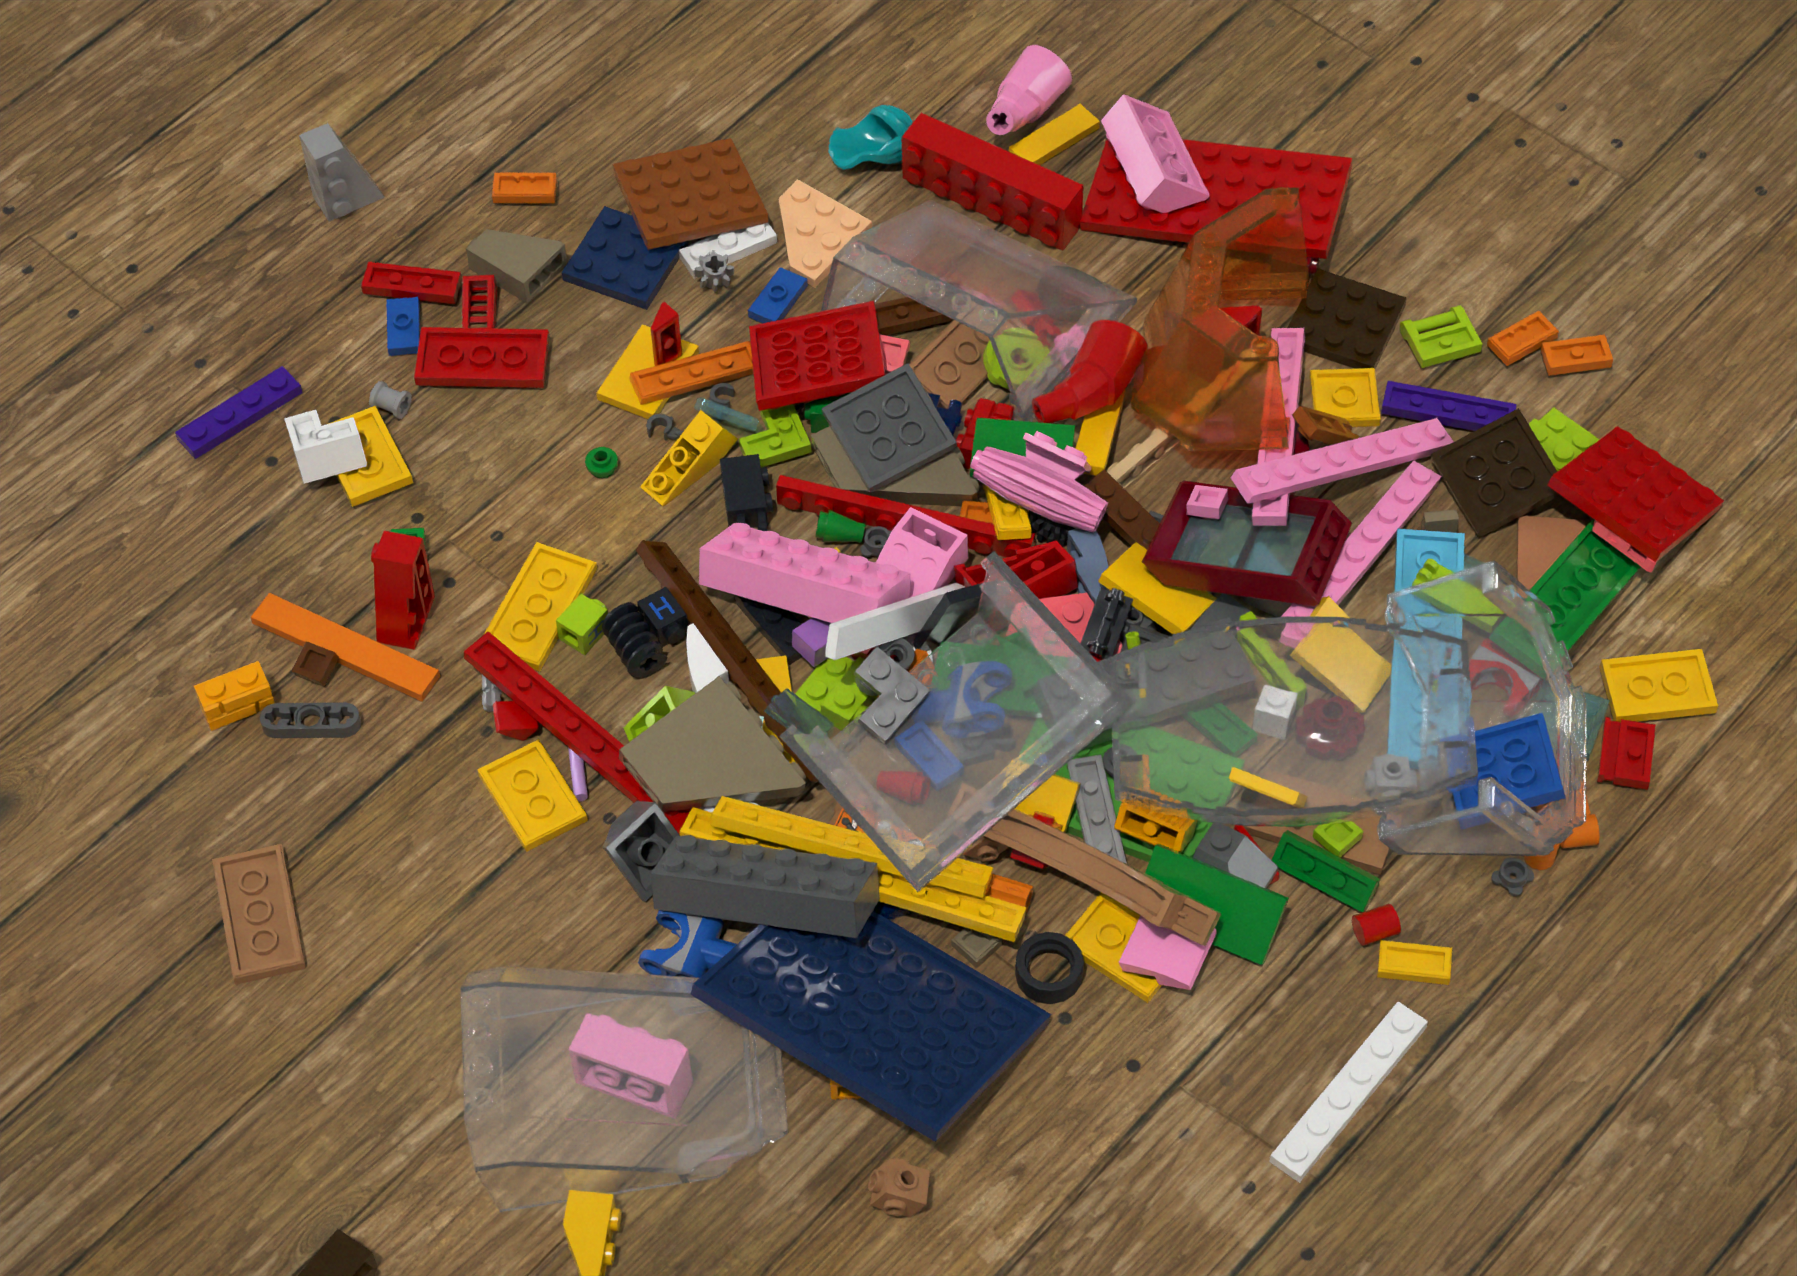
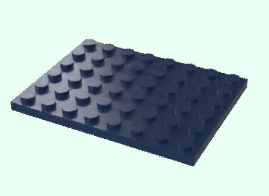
M872 911L857 938L759 924L693 984L691 995L934 1142L947 1131L1049 1024L1051 1014L875 911Z

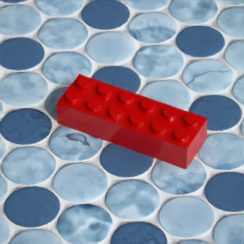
M920 113L903 134L902 176L903 179L908 180L911 184L926 188L940 197L948 198L961 204L966 209H972L993 221L1003 223L1014 228L1019 233L1027 234L1048 246L1056 247L1064 251L1079 231V221L1082 218L1083 184L924 113Z

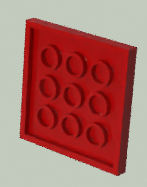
M874 301L749 326L755 394L759 411L778 409L782 406L796 403H808L815 399L830 396H842L846 393L854 392L886 375Z
M1619 426L1615 427L1553 474L1547 484L1551 489L1654 562L1661 559L1717 513L1724 503V500L1717 496L1710 488L1701 485L1683 469L1671 464L1661 457L1657 451L1650 449L1634 438L1630 432L1621 429Z

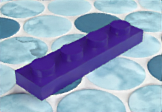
M281 366L175 432L177 440L194 459H197L302 394L301 385Z
M1387 381L1381 414L1419 421L1438 418L1442 425L1476 431L1516 410L1517 404Z

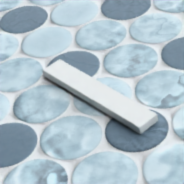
M953 583L831 623L829 625L825 656L837 660L917 633L922 629L946 592L962 589L965 586Z

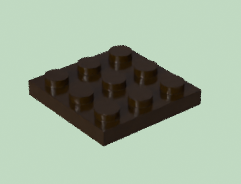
M1317 268L1288 328H1304V352L1354 369H1376L1406 306L1407 298Z
M1519 408L1431 454L1433 463L1478 538L1560 496V494L1547 486L1552 475L1557 470Z

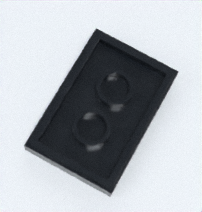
M1000 578L946 592L914 639L913 645L915 649L927 651L940 647L941 642L957 643L975 638L1009 590L1005 579Z

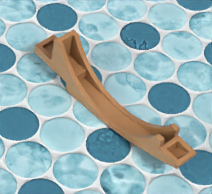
M967 785L963 786L949 817L974 829L975 832L1029 855L1099 890L1140 914L1150 923L1158 927L1171 929L1200 945L1206 946L1221 916L1220 912L1163 884L1158 879Z

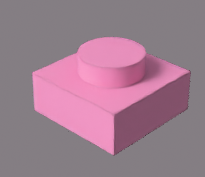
M1195 485L1187 502V515L1199 516L1205 519H1220L1228 501V489Z

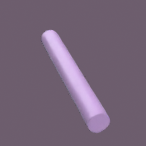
M568 747L573 794L578 801H585L588 798L584 760Z

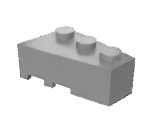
M328 123L299 135L313 198L328 221L345 216L352 211L384 198L371 175Z

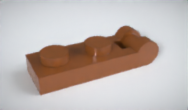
M1301 405L1292 414L1299 424V432L1308 440L1312 441L1315 439L1330 446L1331 444L1334 445L1360 438L1359 435L1352 433V426L1345 418Z

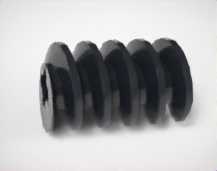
M627 602L617 606L608 613L603 620L602 631L608 638L609 643L614 647L616 654L621 658V662L627 667L628 673L634 678H647L659 671L666 663L668 657L662 654V644L657 641V636L650 632V626L644 622V616L638 612L637 605Z

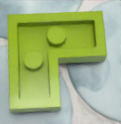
M794 404L782 406L778 409L761 410L760 415L767 430L739 438V447L743 456L759 454L761 467L812 452L811 443Z

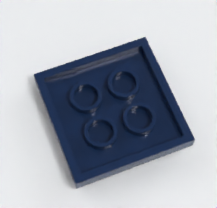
M604 206L563 269L562 279L571 284L647 310L679 260V250L687 247L689 241L647 250L633 216Z

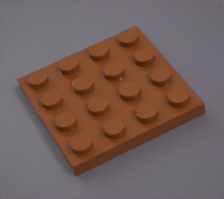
M731 138L613 164L614 176L647 250L768 223V212Z

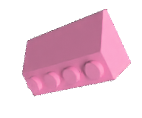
M1123 94L1103 117L1101 122L1107 132V139L1112 143L1117 153L1116 158L1122 164L1127 174L1126 179L1132 185L1137 195L1136 200L1145 209H1154L1166 213L1206 200L1210 195L1169 112Z

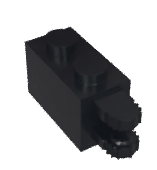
M759 454L720 459L728 527L733 523H745L750 528L767 531V513L773 512L771 493L764 492V486H769L767 466L761 467Z

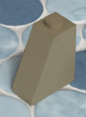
M486 229L478 238H474L466 248L470 270L479 275H494L497 286L525 303H528L567 265L565 244L556 240Z

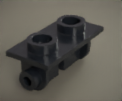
M1101 587L1078 651L1097 658L1107 659L1112 657L1133 599L1124 596L1125 593L1121 590L1112 588L1110 591Z

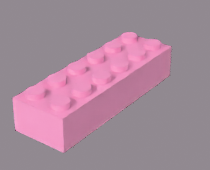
M733 523L700 548V585L830 623L907 599L910 594L911 573L899 570L894 565H881L868 561L867 558L862 556H849L839 553L834 548L817 547L810 545L805 540H793L779 536L778 533L773 531H761L750 528L745 523Z

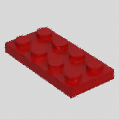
M421 327L414 374L415 384L421 386L544 388L550 338L548 329Z

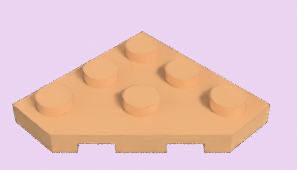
M798 179L778 198L789 269L791 272L807 278L808 284L814 288L872 230L871 220Z

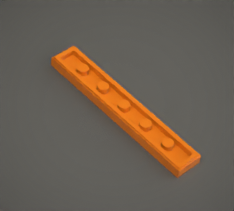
M268 593L251 616L252 624L304 647L307 641L333 651L339 656L337 663L422 702L441 677L438 669L271 593Z

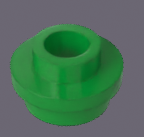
M607 447L594 448L586 455V468L597 478H607L614 473L618 466L617 454Z

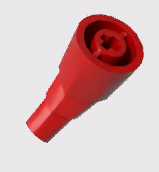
M1098 320L1093 322L1070 368L1071 375L1057 384L1054 390L1032 399V408L1039 423H1054L1068 418L1075 420L1106 405L1113 406L1143 360L1148 349L1145 338L1132 327L1117 321Z

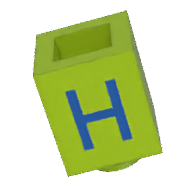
M581 593L556 619L559 640L586 655L604 636L602 624L608 615V609L601 601L590 599Z

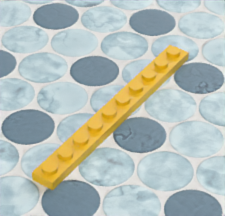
M692 807L680 830V836L691 835L700 839L726 840L729 843L744 845L757 844L762 847L780 850L792 849L786 845L770 841L764 842L752 836L737 832L730 833L722 828L710 826L712 813ZM794 850V851H796V852L816 854V853H812V852H808V851H804V850H803V851ZM878 870L880 902L1015 942L1025 919L1026 907L984 895L983 898L967 896L959 891L943 887H933L925 882L910 878H899L891 873Z

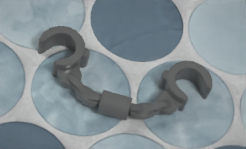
M727 383L716 384L710 390L709 407L716 409L717 415L713 419L718 423H721L723 416L728 414L730 400L718 399L717 397L719 395L735 396L734 387ZM655 414L647 420L646 427L649 438L652 436L653 428L659 425L666 427L664 430L665 441L669 438L676 440L684 432L674 427L672 416Z

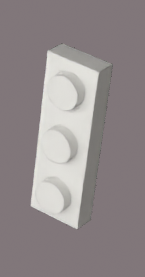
M769 223L712 235L680 249L679 256L695 279L697 278L694 275L695 268L701 267L699 265L700 255L706 257L711 254L712 250L721 256L727 254L728 265L776 244L777 234Z

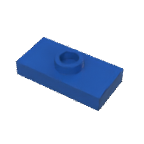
M780 267L748 309V317L761 323L784 319L808 286L807 278Z
M418 297L386 299L387 349L389 356L417 354L420 339V305Z

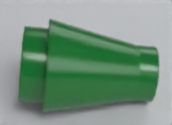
M831 510L828 513L820 511L815 537L822 538L823 542L862 543L865 524Z

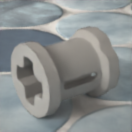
M379 381L371 391L369 406H376L377 409L382 408L392 412L395 418L402 419L410 408L412 401L411 393L406 390L402 392L389 388L387 383Z

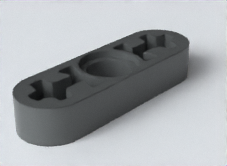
M347 702L274 703L266 706L260 713L263 732L271 738H345L355 735L361 727L358 709L353 704ZM307 715H317L320 717L318 723L313 726H305L301 723L302 719ZM292 716H294L295 725H291L290 723L293 722ZM326 716H330V718H328L330 723L329 725H327ZM343 716H349V719H347L346 724H340V721L343 720ZM275 717H281V719L278 721V724H271L272 722H274Z

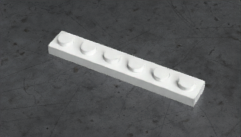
M1397 1002L1270 1155L1269 1162L1300 1183L1424 1032L1428 1021L1400 1002Z

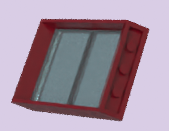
M1182 481L1179 483L1142 563L1150 573L1167 586L1316 606L1320 603L1352 522L1331 500L1290 495L1287 526H1253V503L1247 504L1236 487ZM1195 485L1228 489V501L1220 519H1206L1187 515V502Z

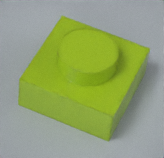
M1337 809L1313 830L1312 837L1329 852L1341 857L1362 839L1363 830Z

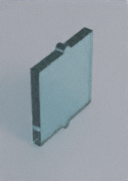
M788 688L779 696L774 695L771 703L764 710L765 713L811 748L819 740L824 741L828 736L827 732L834 725Z

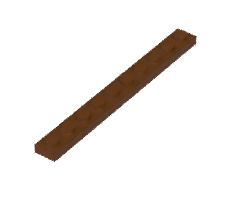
M642 540L636 552L644 561V566L655 575L661 583V588H668L687 614V619L691 624L694 623L728 670L730 679L741 688L747 696L749 704L757 709L761 716H764L768 729L776 734L782 742L784 750L795 759L806 778L813 782H835L842 772L667 543Z

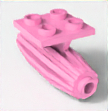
M1036 431L1034 436L1025 433L1023 437L1026 441V457L988 446L984 451L977 450L970 465V468L974 469L973 476L1005 499L1056 523L1092 533L1098 528L1105 514L1108 502L1075 480L1084 472L1090 473L1092 469L1086 461L1087 456L1084 455L1085 453L1068 445L1062 450L1056 447L1057 442L1053 438Z

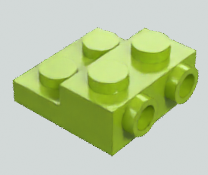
M1554 407L1539 421L1534 418L1529 423V426L1557 471L1600 440Z
M848 657L837 660L827 658L815 668L793 695V703L850 735L857 725L862 726L858 722L859 718L878 697L864 694L857 687L854 672L864 661L863 658L859 657L856 661Z

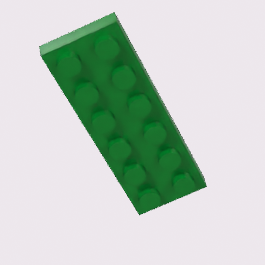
M1594 519L1590 521L1489 637V639L1544 680L1641 568V566L1592 531Z

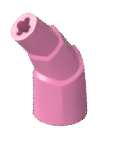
M1027 46L999 87L995 103L986 119L989 130L994 134L1004 135L1017 131L1024 125L1039 119L1072 83L1071 72L1062 59L1042 46Z

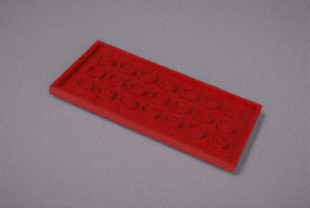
M1108 139L1106 140L1082 212V218L1079 221L1080 230L1272 253L1274 250L1306 257L1327 259L1353 167L1352 158L1182 139L1210 196L1204 201L1162 213L1154 209H1145L1136 200L1137 195L1132 185L1126 179L1127 174L1122 164L1116 158L1117 153L1112 143Z

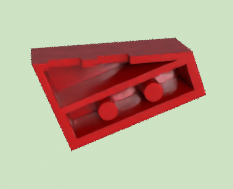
M383 531L380 542L374 544L371 552V562L374 563L376 642L415 650L435 598L424 541L421 537Z
M1058 541L1016 550L1015 556L996 560L995 556L985 558V563L966 568L964 563L954 566L956 583L965 587L1000 578L1005 579L1009 590L985 623L993 633L1013 622L1018 602L1063 596L1078 588L1075 559Z

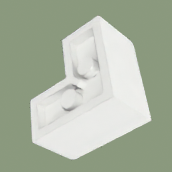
M316 410L284 418L304 484L367 466L354 417L321 426Z

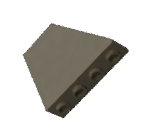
M829 426L811 435L813 449L835 488L905 504L962 506L963 501L978 502L977 492L980 491V486L975 477H970V474L966 473L962 465L965 463V460L958 446L869 493L831 427Z
M720 676L619 749V760L651 800L656 802L662 812L692 809V807L716 806L722 796L744 802L795 797L804 792L806 785L804 779H806V776L796 762L793 761L790 764L782 754L784 748L774 735L768 737L761 728L763 723L758 714L752 708L747 710L739 701L741 695L731 682L725 683Z

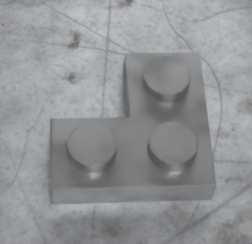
M877 646L854 672V675L879 695L859 718L858 722L885 744L929 694L930 690Z

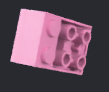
M910 507L892 530L876 563L894 565L899 570L910 572L909 598L947 586L955 576L954 566L963 564L968 559L967 534Z

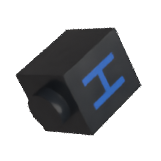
M667 587L637 601L638 612L644 616V622L649 624L650 632L657 636V641L663 647L670 643H676L687 635V614Z

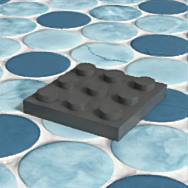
M909 363L822 408V414L869 493L957 448V442Z

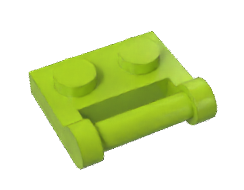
M1461 305L1451 307L1450 311L1416 321L1408 319L1399 323L1401 335L1409 343L1421 368L1479 353L1482 350V342ZM1452 323H1453V325H1450V326H1446V327H1443V328H1439V329H1436V330H1432V331H1428V332L1419 334L1420 332H1424V331H1427V330H1431V329H1434V328L1442 327V326L1449 325V324H1452Z

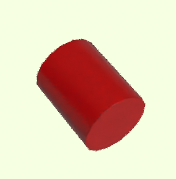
M1390 903L1352 916L1353 930L1358 942L1362 946L1401 933L1399 917Z

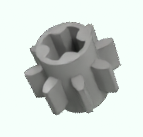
M712 250L711 254L706 257L699 256V265L701 267L695 268L694 275L695 277H702L701 288L707 286L713 289L714 292H717L718 288L723 285L726 287L730 286V278L728 276L734 275V266L727 265V254L721 256Z

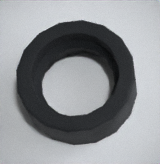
M1044 932L1033 935L1025 940L1017 951L1015 976L1018 987L1027 997L1038 1003L1054 1004L1064 1002L1077 992L1082 983L1084 960L1081 950L1072 939L1061 933ZM1044 953L1058 954L1066 958L1070 963V974L1059 982H1041L1030 975L1028 970L1029 961L1037 955Z

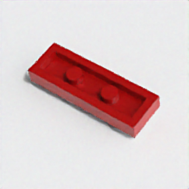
M368 262L361 288L362 293L368 295L395 298L418 297L422 301L455 304L462 277L461 272Z

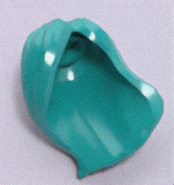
M892 105L876 106L855 126L848 129L837 127L833 131L829 139V154L835 165L843 170L853 168L861 162L867 161L884 164L902 163V136L913 123L912 119L904 110Z

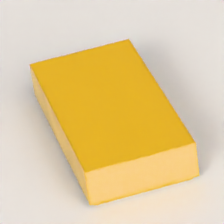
M1380 940L1377 977L1449 985L1451 979L1452 948Z

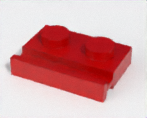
M1605 717L1597 782L1607 780L1613 781L1614 785L1648 790L1656 725L1623 719L1620 722L1611 721V717Z

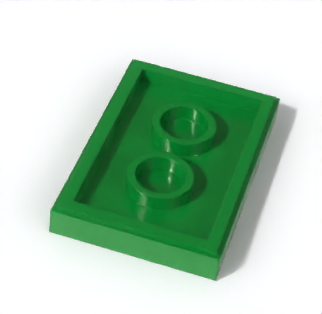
M977 418L971 462L977 450L984 451L987 446L1026 457V441L1023 437L1025 433L1034 436L1036 431L1053 438L1057 442L1056 447L1062 450L1065 449L1066 445L1073 447L1075 425ZM970 468V477H974V469Z

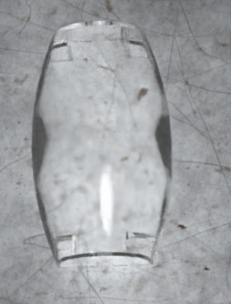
M1331 616L1275 617L1206 626L1205 631L1187 635L1181 632L1173 634L1172 639L1153 645L1150 641L1109 657L1115 800L1158 813L1203 822L1242 826L1298 827L1342 823L1390 814L1435 801L1477 783L1478 766L1474 718L1470 717L1472 694L1466 640L1423 629L1422 632L1401 628V624L1388 622V626L1366 623V619ZM1232 767L1308 796L1304 807H1301V809L1231 782L1229 775Z

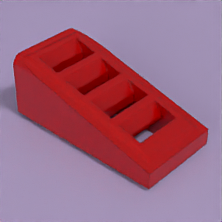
M463 276L462 328H470V323L486 322L487 327L483 328H495L497 281L495 276ZM487 291V295L472 296V292ZM472 302H487V305L471 306ZM487 312V316L471 317V313Z

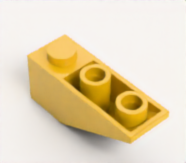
M700 410L640 488L663 507L717 466L720 463V459L724 458L738 438L715 419Z
M569 1190L563 1227L579 1276H605L607 1265L613 1266L615 1243H611L613 1231H619L621 1223V1209L616 1208L614 1194Z

